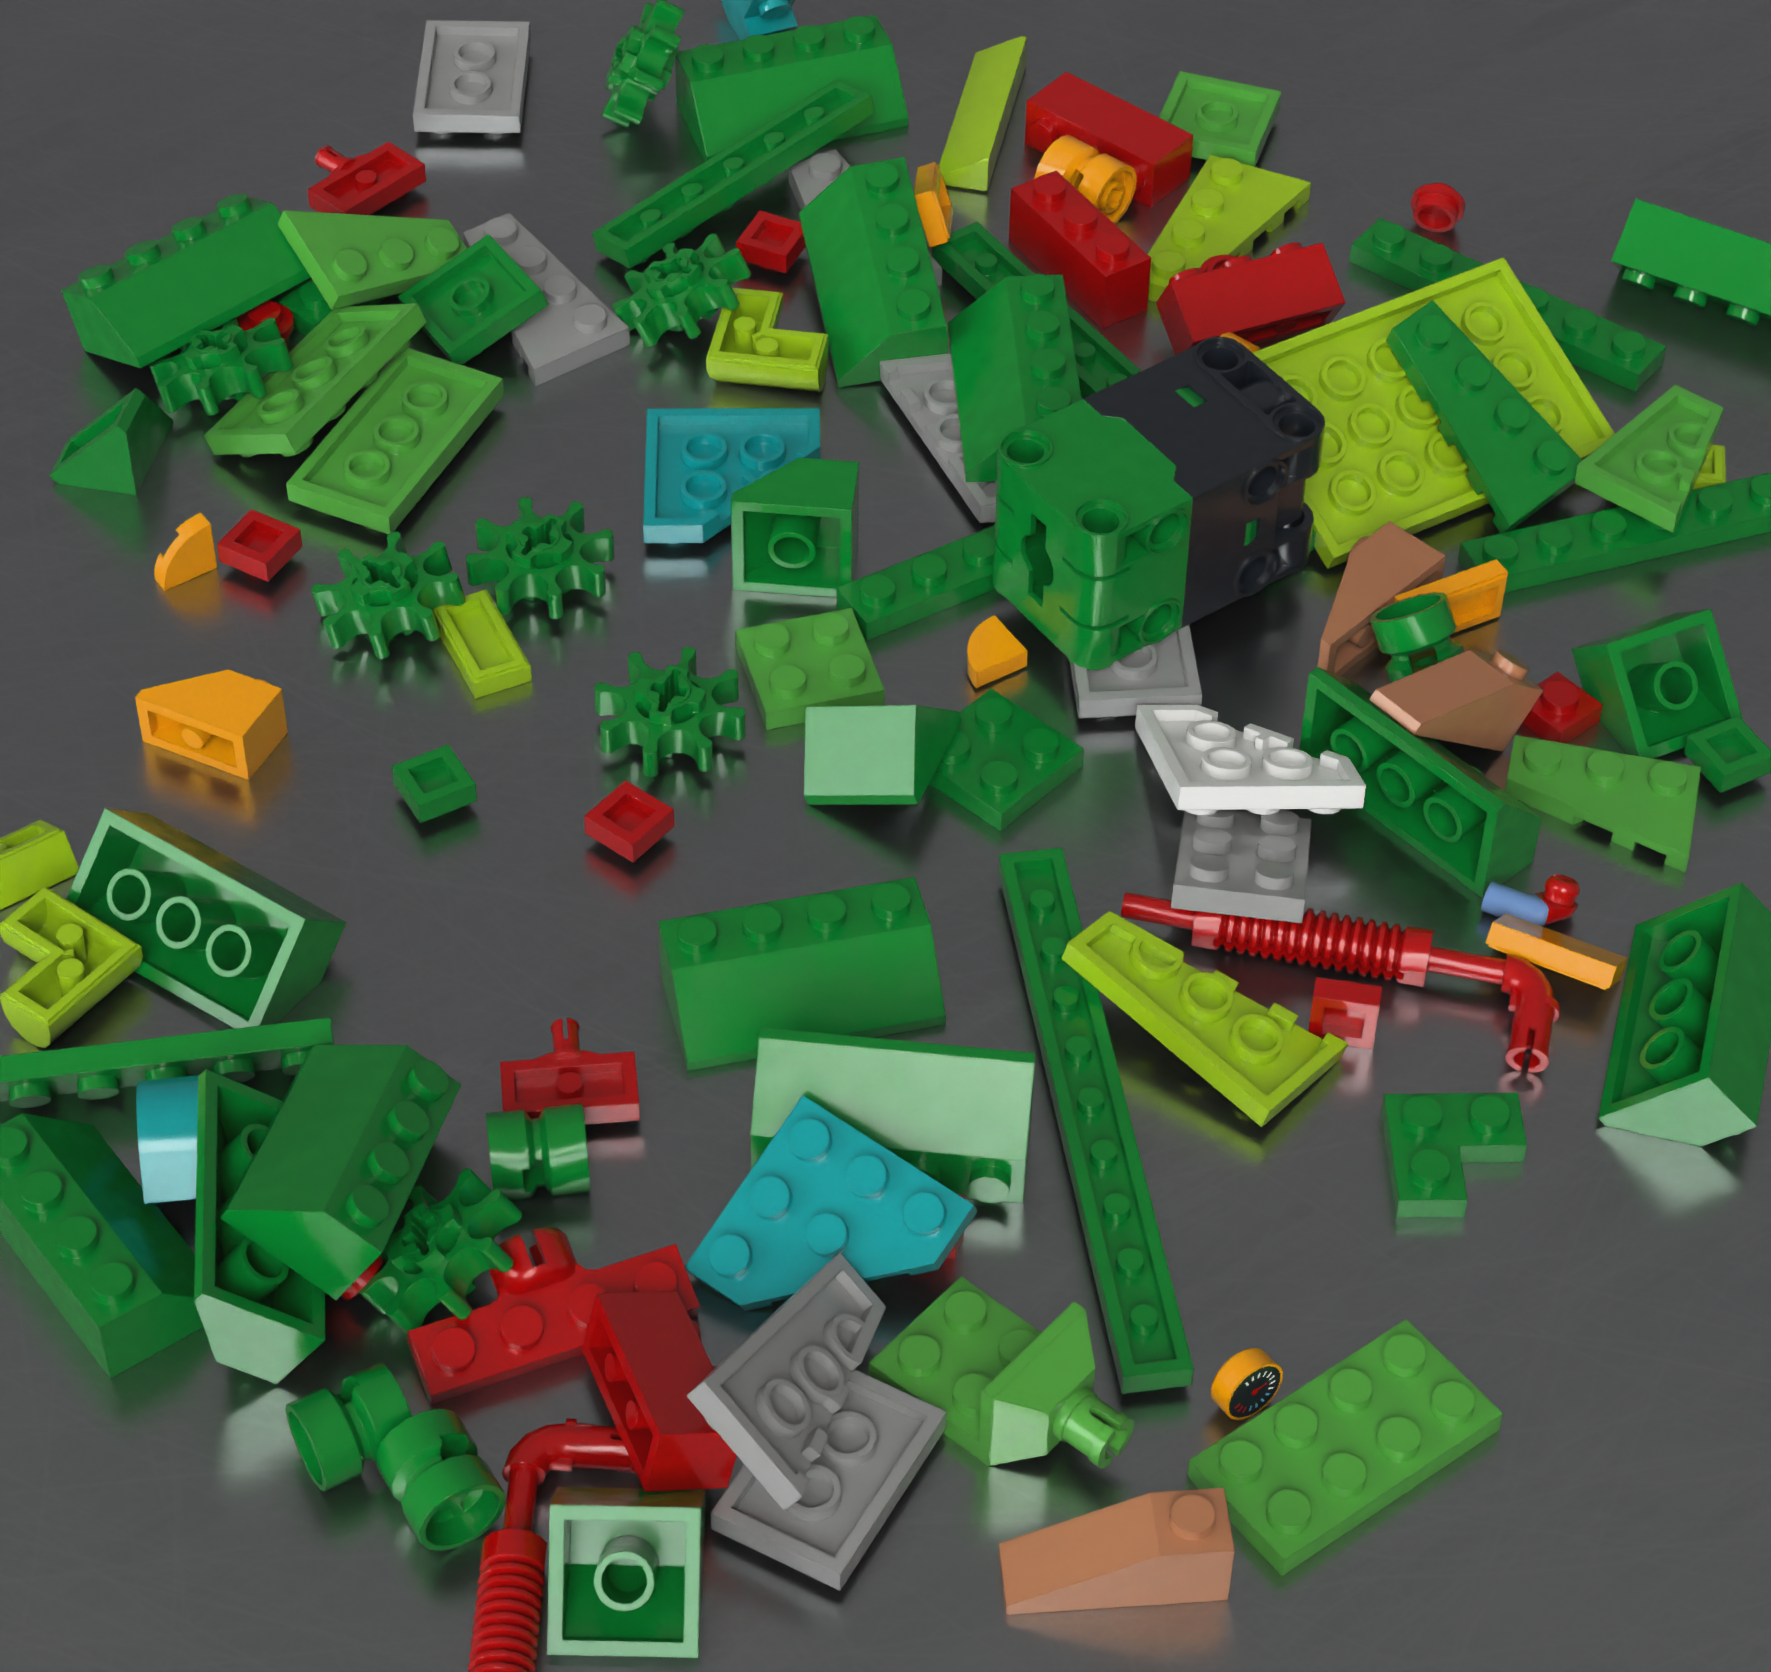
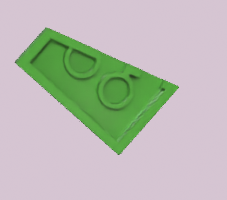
M283 210L277 224L331 310L403 293L467 249L450 221L442 219Z
M1675 384L1577 465L1575 484L1673 533L1719 431L1724 408Z
M1514 735L1505 792L1532 808L1572 825L1585 820L1613 832L1611 841L1630 850H1633L1637 844H1641L1666 855V865L1686 873L1699 788L1700 766Z

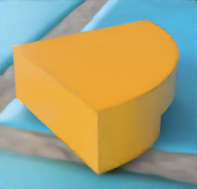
M202 513L189 518L176 529L179 536L170 545L165 555L163 556L160 553L156 560L154 577L164 591L217 568L211 524Z
M993 615L979 624L969 638L967 645L968 676L975 688L981 687L1026 667L1028 651L1002 622Z

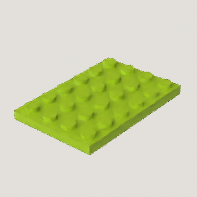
M1504 257L1253 352L1255 356L1283 378L1284 381L1314 405L1324 416L1325 429L1321 463L1317 473L1306 479L1304 503L1313 512V530L1316 532L1314 547L1327 569L1346 562L1352 547L1360 538L1371 536L1389 521L1412 535L1489 504L1484 494H1476L1466 477L1469 468L1455 445H1447L1437 428L1441 421L1429 401H1421L1386 341L1391 330L1396 325L1432 300L1582 460L1615 434Z

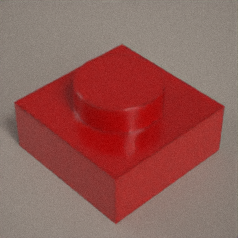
M760 210L736 241V248L740 250L745 262L783 273L788 272L806 247L800 222Z
M253 509L217 543L219 562L267 582L303 547L301 530Z
M1557 671L1537 685L1543 689V692L1522 724L1544 740L1567 744L1600 722L1603 704Z
M625 780L584 816L585 834L634 863L675 827L674 809Z
M1316 977L1308 1031L1321 1039H1324L1327 1032L1349 1043L1348 1046L1373 1049L1382 986Z

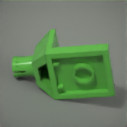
M961 1276L869 1362L870 1377L946 1411V1429L943 1434L988 1466L1045 1456L1062 1441L1068 1442L1089 1457L1090 1462L1103 1469L1112 1463L1113 1457L1106 1450L1109 1449L1108 1451L1118 1457L1128 1444L1134 1431L1135 1422L1132 1418L1122 1412L1119 1413L1099 1399L1097 1394L1093 1392L1095 1362L1086 1309L1075 1301L1043 1332H1040Z

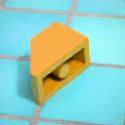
M229 669L145 688L135 697L141 735L144 742L246 780H250L288 733L282 688L273 686L262 679H254Z

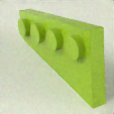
M1210 155L1148 253L1151 257L1148 300L1157 302L1169 284L1171 277L1187 269L1200 268L1207 259L1213 256L1232 255L1238 257L1249 253L1253 249L1254 239L1265 230L1270 233L1273 232L1284 222L1285 212L1292 206L1299 209L1309 200L1311 182L1243 164L1235 159Z
M1111 911L1105 913L1069 941L1061 958L1261 1127L1336 1064L1349 1044L1327 1032L1324 1039H1321L1295 1024L1298 1018L1297 1014L1275 1002L1270 1009L1235 991L1239 982L1217 970L1214 973L1201 972L1183 962V951Z

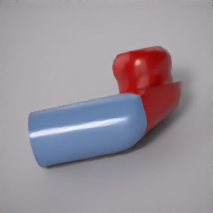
M1554 874L1546 880L1544 892L1529 895L1492 881L1483 898L1481 911L1496 917L1509 914L1525 921L1545 926L1569 919L1578 908L1575 899L1579 895L1580 886L1573 878Z

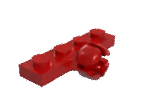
M545 1227L532 1230L536 1244L529 1247V1255L520 1234L502 1242L499 1246L514 1260L511 1269L505 1273L496 1269L489 1270L498 1294L495 1301L489 1305L472 1310L465 1319L460 1320L456 1316H452L409 1330L407 1333V1342L430 1405L584 1354L582 1347L597 1293L677 1291L689 1317L698 1316L700 1304L677 1245H669L599 1269H584L577 1263L566 1234L557 1228Z

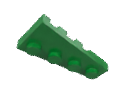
M1433 300L1391 330L1386 339L1388 345L1421 401H1429L1441 421L1437 428L1447 445H1455L1469 468L1466 477L1476 494H1484L1496 514L1492 521L1499 533L1511 531L1575 483L1577 465L1583 460Z

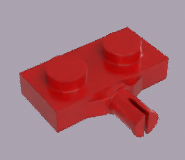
M389 141L367 154L354 158L345 157L331 146L325 145L324 149L320 148L316 153L315 162L319 167L324 168L331 174L307 189L309 207L317 212L371 215L426 182L425 164Z
M562 1018L554 1021L551 1025L552 1053L535 1059L500 1062L503 1111L524 1109L532 1119L538 1118L544 1107L582 1103L585 1125L640 1120L635 1051L599 1054L580 1050V1026L574 1019L567 1018L568 1039H564Z

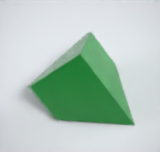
M135 388L68 439L49 477L58 484L137 495L174 420L140 390Z

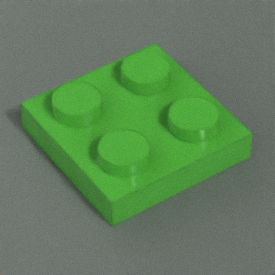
M1180 71L1159 118L1193 134L1192 157L1207 160L1210 155L1221 158L1235 159L1240 163L1255 167L1279 112L1282 91Z
M852 608L735 630V648L766 730L805 723L806 707L885 706L884 686Z

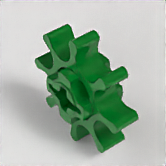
M656 0L655 5L646 2L638 27L632 24L624 37L621 36L614 50L605 89L611 91V95L602 110V117L626 128L629 126L630 121L637 125L641 122L647 100L654 102L660 90L665 89L672 75L675 57L679 51L678 45L681 37L674 34L683 17L684 9L665 0Z
M717 234L708 235L697 250L680 249L678 251L674 243L665 245L663 247L666 255L665 260L652 262L642 273L631 270L624 275L634 295L613 303L612 308L616 316L629 327V331L634 328L637 329L646 347L654 346L660 336L667 330L683 331L685 329L689 338L697 337L701 333L697 325L698 320L710 319L719 308L734 310L740 305L731 284L749 278L751 271L738 248H734L726 253Z
M237 318L223 324L221 330L207 331L204 329L188 338L189 343L180 347L181 354L171 358L158 359L149 364L167 412H175L186 403L199 399L208 416L219 412V404L222 400L235 399L239 401L247 393H251L254 398L265 396L267 391L261 377L271 372L289 371L294 366L274 318H267L258 326L245 331L239 326Z
M522 497L518 500L519 520H515L509 526L495 525L486 518H480L475 522L477 548L488 552L470 553L466 556L468 584L477 586L485 582H499L495 585L496 604L502 615L509 614L514 604L520 599L534 601L536 598H540L548 604L549 617L551 619H560L563 617L562 595H566L571 589L586 590L595 597H603L606 594L605 568L603 565L593 563L614 560L613 532L609 529H604L593 534L582 533L585 530L584 509L581 502L574 501L570 503L567 511L559 517L547 514L543 518L533 512L532 499Z
M391 532L387 535V549L378 557L369 554L358 559L349 549L340 550L337 557L345 580L331 585L318 583L311 588L320 616H328L323 620L331 646L339 649L351 638L360 634H368L376 658L385 659L390 655L389 643L391 639L400 632L409 635L417 630L423 633L428 641L437 640L440 637V632L432 609L442 605L460 606L466 601L458 574L449 573L452 571V565L444 542H434L425 552L409 556L401 534L399 532Z
M684 647L681 650V661L678 665H668L666 670L650 668L645 664L641 653L632 652L628 655L629 682L632 685L615 687L599 682L594 686L596 713L601 716L618 717L600 723L602 752L611 754L620 747L629 744L642 746L643 772L647 777L657 776L659 762L664 757H673L674 753L690 755L695 759L699 770L707 772L713 768L712 741L708 739L709 737L726 736L740 741L746 736L745 709L742 707L722 706L723 704L736 702L739 699L738 672L734 669H728L717 677H698L696 650L692 647Z
M469 1168L460 1172L454 1189L440 1202H437L422 1186L412 1189L409 1198L413 1201L414 1208L404 1215V1227L390 1235L381 1254L387 1262L386 1265L372 1277L362 1290L358 1291L381 1314H386L406 1334L409 1330L422 1327L427 1313L440 1302L458 1319L467 1318L472 1308L466 1301V1296L476 1288L475 1278L486 1270L496 1269L505 1273L513 1266L514 1260L494 1239L504 1228L517 1223L522 1217V1212L499 1189L491 1190Z

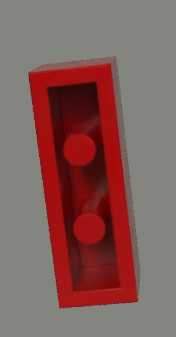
M1068 72L1063 73L1027 100L1026 145L1045 153L1058 138L1070 135L1097 149L1099 155L1106 153L1134 168L1137 180L1132 199L1150 208L1190 178L1193 134Z
M1055 170L1011 188L1009 241L1043 274H1063L1066 295L1101 329L1147 311L1151 257L1058 171Z
M1294 242L1277 248L1267 257L1252 260L1250 255H1243L1228 260L1216 270L1202 273L1199 268H1191L1179 272L1169 279V284L1156 302V306L1174 354L1177 355L1196 346L1204 339L1219 337L1227 332H1231L1252 344L1318 328L1331 323L1346 302L1323 242L1302 247L1300 242Z
M678 1292L597 1293L582 1351L644 1491L728 1488L735 1460L738 1456L717 1431L706 1422L704 1416L686 1396L717 1366L712 1365L701 1342L699 1326L695 1320L690 1319Z

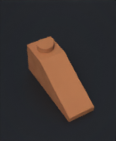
M1390 521L1371 536L1360 538L1348 555L1347 565L1321 638L1317 667L1342 676L1375 650L1378 644L1370 622L1372 614L1394 603V596L1442 579L1446 555Z
M1500 649L1494 655L1468 650L1377 688L1369 700L1414 735L1504 752L1543 692V689L1525 677L1529 671L1528 666L1513 655Z
M1224 1488L1149 1492L999 1543L998 1554L1006 1615L1228 1600L1235 1550Z

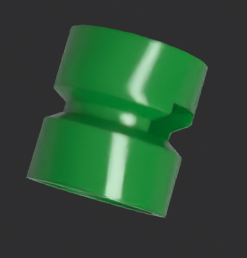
M1434 592L1409 597L1381 608L1370 617L1379 651L1391 655V659L1385 666L1390 683L1464 652L1463 646L1459 641L1450 639L1451 634L1456 629V623L1447 595L1444 593ZM1434 647L1433 650L1425 651V652H1422V653H1419V654L1410 656V654L1418 653V652H1421V651H1424V650H1427V649H1430V648Z
M582 1103L544 1107L539 1117L532 1119L524 1109L486 1113L493 1190L499 1189L509 1200L532 1198L537 1188L543 1186L547 1188L552 1196L591 1192Z
M380 1362L344 1378L341 1391L336 1395L328 1389L321 1388L286 1404L285 1408L288 1425L303 1463L315 1484L324 1492L362 1475L364 1461L370 1458L375 1461L378 1446L390 1430L405 1419L412 1417L400 1386L385 1364Z
M439 1408L420 1412L398 1424L380 1442L375 1454L376 1467L392 1495L401 1502L403 1514L419 1542L428 1550L444 1551L465 1545L489 1530L501 1516L506 1504L505 1493L488 1464L478 1456L477 1446L462 1420L452 1410Z

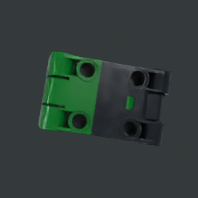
M1211 337L1202 340L1190 349L1033 423L1007 432L998 442L993 586L998 593L1006 597L1062 651L1072 664L1075 663L1080 667L1087 668V670H1101L1110 667L1114 662L1147 645L1162 641L1171 633L1244 596L1247 597L1257 593L1266 585L1290 573L1300 571L1307 565L1309 560L1314 522L1312 510L1304 503L1306 479L1317 473L1320 467L1325 429L1324 416L1314 405L1243 344L1227 337Z

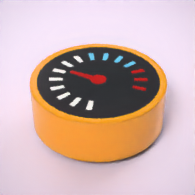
M1250 1348L1232 1356L1219 1369L1212 1382L1211 1398L1232 1420L1247 1419L1261 1411L1274 1398L1283 1380L1282 1368L1263 1349Z

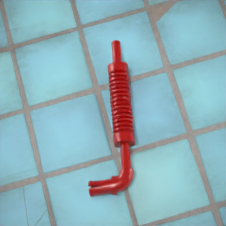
M1128 892L1124 894L1121 909L1122 918L1193 930L1191 946L1218 951L1223 945L1227 953H1231L1236 948L1237 954L1243 955L1248 950L1250 957H1255L1260 951L1262 959L1266 960L1271 954L1274 961L1279 962L1284 956L1286 963L1292 964L1295 958H1297L1300 966H1304L1309 960L1311 968H1316L1321 962L1323 970H1329L1334 965L1336 972L1340 973L1346 967L1347 973L1353 975L1358 969L1362 977H1365L1370 971L1373 979H1378L1383 974L1385 981H1390L1395 975L1398 983L1423 988L1427 972L1501 985V992L1510 995L1508 1011L1514 1012L1509 1047L1505 1055L1506 1062L1510 1067L1521 1071L1524 1052L1526 1049H1530L1531 1056L1528 1073L1541 1072L1549 1064L1553 1023L1559 1018L1560 1004L1554 999L1553 988L1544 973L1526 959L1507 953L1506 959L1433 947L1431 944L1434 930L1407 926L1402 931L1400 924L1396 923L1389 929L1388 923L1382 921L1377 927L1374 919H1370L1365 925L1362 917H1357L1352 922L1350 915H1345L1340 921L1338 913L1333 912L1328 918L1326 911L1321 910L1315 916L1314 910L1308 908L1303 914L1302 923L1174 909L1171 908L1172 900Z
M566 1418V1423L545 1425L525 1434L510 1449L502 1471L503 1479L508 1482L503 1529L492 1532L485 1537L482 1543L480 1575L478 1577L479 1586L476 1593V1611L473 1619V1637L470 1644L468 1672H535V1659L537 1658L538 1651L535 1647L538 1646L539 1641L537 1634H539L540 1624L538 1622L541 1619L540 1609H542L543 1599L540 1597H543L544 1587L541 1585H544L545 1581L544 1572L547 1542L541 1536L532 1532L537 1485L544 1481L546 1474L550 1470L572 1472V1468H593L637 1474L616 1427L577 1423V1419Z

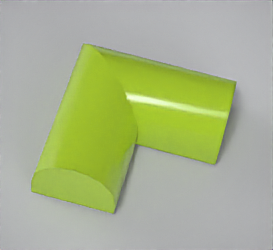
M732 287L740 305L734 310L721 309L706 358V370L709 377L720 382L821 392L825 384L828 367V334L777 329L784 305L783 293Z
M44 886L0 923V935L4 943L37 963L0 994L4 1014L12 1027L24 1039L37 1047L46 1048L141 966L143 959L142 947Z

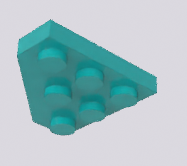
M820 408L647 409L643 515L644 543H704L731 524L732 493L799 457L820 459Z
M802 1095L693 1253L685 1268L690 1275L744 1311L772 1306L774 1301L790 1298L816 1272L839 1253L844 1256L867 1285H869V1281L909 1273L910 1275L938 1270L978 1211L972 1203Z

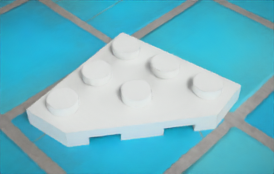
M1137 705L1135 729L1177 810H1184L1195 815H1212L1218 810L1246 809L1255 814L1271 815L1279 812L1280 809H1308L1318 814H1335L1341 809L1363 808L1366 784L1351 760L1346 756L1326 750L1320 754V759H1317L1302 750L1293 748L1294 738L1251 723L1244 727V732L1235 730L1225 723L1217 722V711L1200 705Z

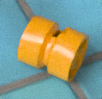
M1070 135L1061 136L1050 145L1038 164L1034 177L1035 179L1055 170L1058 171L1114 224L1121 219L1128 209L1136 189L1137 180L1134 168L1106 153L1099 155L1097 149Z

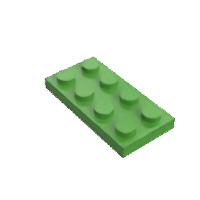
M418 303L347 306L332 310L289 352L294 365L291 370L271 372L262 378L267 391L265 396L254 398L251 393H247L204 435L213 454H240L242 457H251L257 454H281L282 456L289 457L306 450L313 442L312 437L327 422L340 416L346 409L345 404L360 389L373 383L379 376L378 371L393 356L402 353L410 346V339L427 323Z
M407 348L392 358L380 372L378 378L369 385L286 483L288 501L386 534L394 532L503 398V378Z
M1405 1319L1189 1459L1187 1477L1199 1489L1224 1488L1230 1522L1275 1570L1283 1576L1499 1431L1503 1413Z

